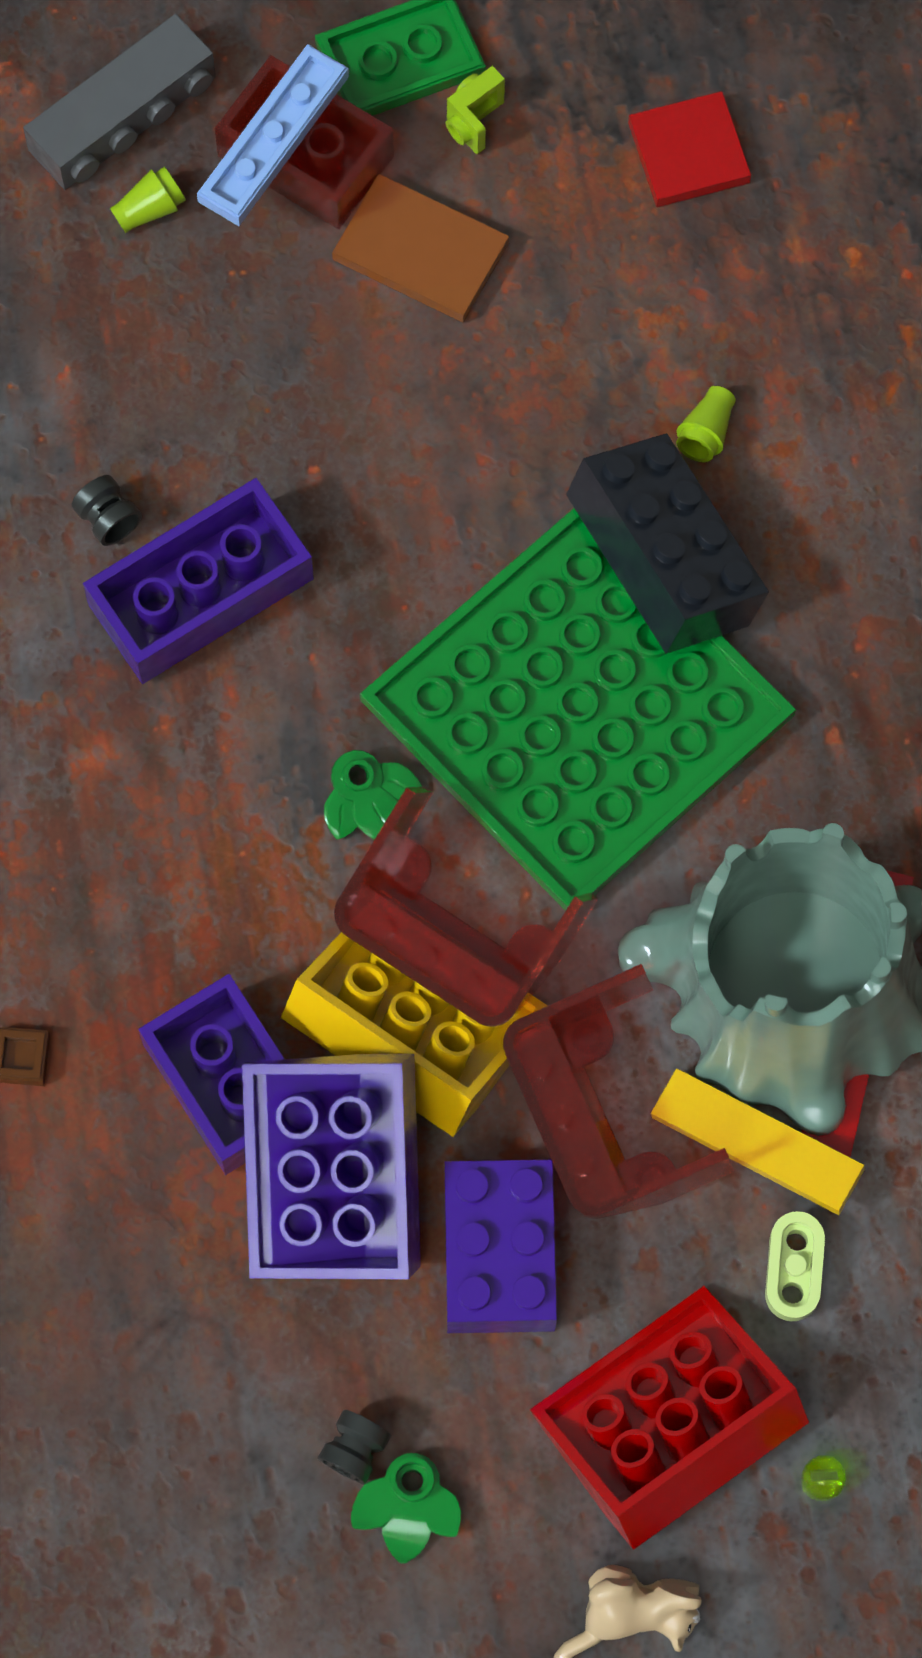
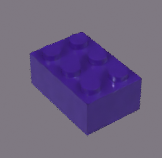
M227 974L138 1029L143 1046L225 1175L246 1163L242 1064L244 1062L285 1060L231 975Z
M552 1160L445 1161L447 1333L555 1332L557 1315Z

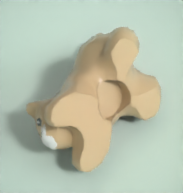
M607 1565L600 1568L590 1577L588 1582L590 1591L589 1602L586 1608L585 1631L564 1642L554 1654V1658H572L584 1650L597 1645L602 1640H617L639 1632L654 1630L669 1638L674 1650L681 1652L684 1640L692 1633L695 1625L701 1620L697 1609L701 1605V1597L698 1596L700 1587L696 1583L680 1579H661L653 1584L643 1585L629 1568L618 1565Z

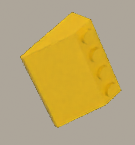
M379 891L297 978L281 1018L335 1056L354 1054H414L416 1112L454 1137L485 1100L547 1015L550 1007Z

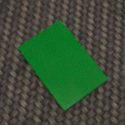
M410 0L315 35V44L320 52L349 68V77L337 93L351 124L459 85L468 76L475 73L480 75L486 71V65L456 0Z

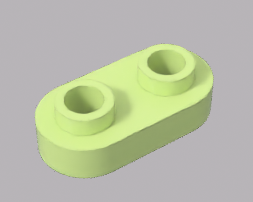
M790 1212L780 1217L772 1229L769 1240L765 1288L766 1303L773 1314L786 1321H799L807 1318L815 1310L821 1295L825 1234L819 1221L805 1212ZM791 1234H799L805 1239L806 1247L799 1251L793 1250L788 1246L786 1239ZM788 1286L798 1288L802 1295L801 1301L798 1303L787 1302L783 1298L782 1290Z

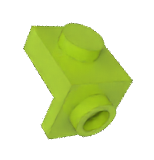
M493 65L480 75L475 73L468 76L461 82L456 92L447 98L446 127L458 144H467L475 154H479L485 149L486 129L480 120L504 103L505 79Z

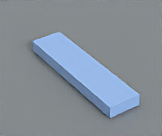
M307 44L198 191V202L240 226L349 77V68Z

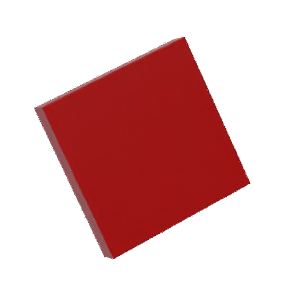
M722 91L629 115L628 124L656 208L750 183L751 173Z

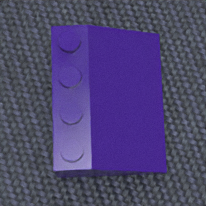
M354 1054L244 1062L242 1064L249 1278L410 1279L421 1267L414 1054Z

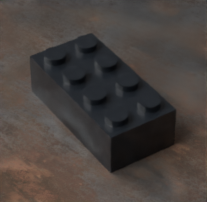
M667 433L583 458L566 496L665 654L749 627L769 591Z

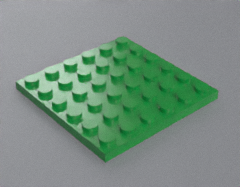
M575 508L360 693V701L570 916H573L789 722L796 712V709L723 636L665 654Z

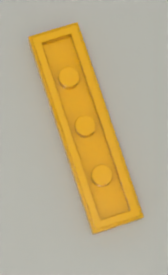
M677 1068L651 1112L652 1118L837 1215H840L865 1170L864 1165Z

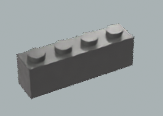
M175 13L25 125L23 129L28 151L64 190L75 182L86 181L97 171L99 164L114 153L120 154L129 149L139 134L151 125H159L165 122L172 115L176 106L190 96L196 97L202 94L211 85L216 77L213 53Z

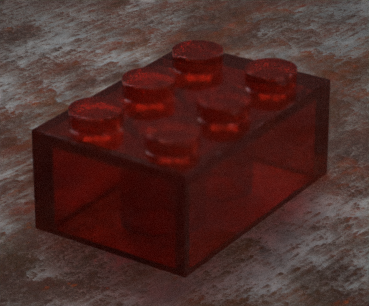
M272 55L269 56L214 128L218 157L224 158L289 70L290 66ZM336 94L269 185V188L339 230L369 191L378 174L384 171L394 157L393 128Z

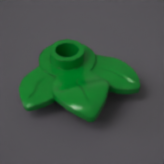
M362 750L348 751L341 755L332 766L331 783L334 789L324 804V820L336 840L346 837L358 827L372 840L391 846L398 841L403 822L401 806L414 804L424 799L423 787L418 778L402 764L379 763L368 752ZM358 766L364 769L366 773L364 784L356 785L350 781L349 770L351 767Z
M407 1453L399 1456L390 1464L385 1477L364 1484L357 1494L351 1512L353 1529L370 1530L382 1528V1535L391 1555L400 1564L410 1562L423 1551L429 1541L431 1532L439 1536L456 1537L461 1522V1510L455 1495L440 1485V1477L435 1464L426 1456L418 1453ZM409 1472H416L423 1478V1484L417 1491H408L402 1485L403 1477Z

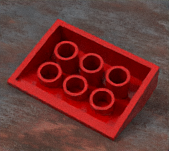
M702 1286L530 1409L534 1418L601 1511L633 1550L809 1424L795 1386L705 1286Z

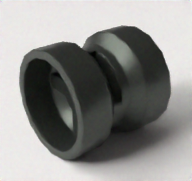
M110 475L100 476L86 484L76 494L71 503L77 515L83 520H89L93 525L92 532L103 546L113 545L128 536L137 527L142 518L141 512L134 503L121 497V488Z
M343 1410L336 1423L341 1437L335 1436L332 1442L325 1443L318 1456V1460L339 1474L355 1482L366 1484L373 1471L371 1461L374 1457L370 1453L384 1451L391 1434L365 1417L349 1410Z

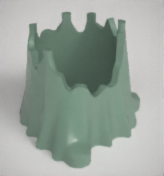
M830 823L824 829H817L811 832L800 828L770 830L763 841L752 849H745L739 844L729 846L726 849L721 865L717 868L710 881H700L694 885L690 903L653 909L649 913L645 924L626 932L619 942V965L628 977L636 981L656 982L667 985L676 990L681 997L682 1004L677 1014L671 1019V1029L676 1033L692 1037L699 1045L701 1055L695 1069L696 1077L702 1081L720 1086L725 1089L729 1096L749 1106L771 1105L779 1108L786 1113L794 1124L809 1134L825 1135L839 1127L843 1121L846 1107L844 1090L847 1082L854 1076L863 1074L890 1076L898 1070L901 1063L908 1056L922 1052V967L916 957L913 946L922 935V889L912 885L894 886L890 875L884 867L869 861L864 856L860 847L850 837L846 836L843 828L836 823Z

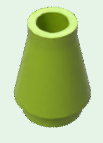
M164 166L155 173L151 169L110 210L124 232L127 233L135 227L177 212L176 206L186 199Z
M720 386L710 387L705 397L678 426L676 445L681 453L688 458L698 462H708L715 455L722 452L731 411L736 402L735 396L729 390Z

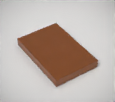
M378 174L334 248L332 258L334 261L463 323L509 244V236Z

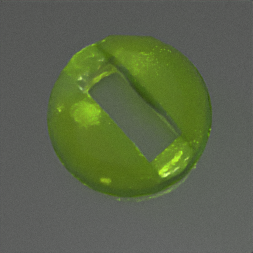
M826 1455L817 1456L808 1461L801 1474V1484L805 1493L817 1501L834 1499L840 1494L846 1482L845 1470L841 1463L835 1458ZM836 1471L838 1474V1480L811 1481V1472Z

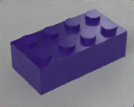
M254 478L83 582L89 607L143 685L312 581L314 575L312 556L257 478Z

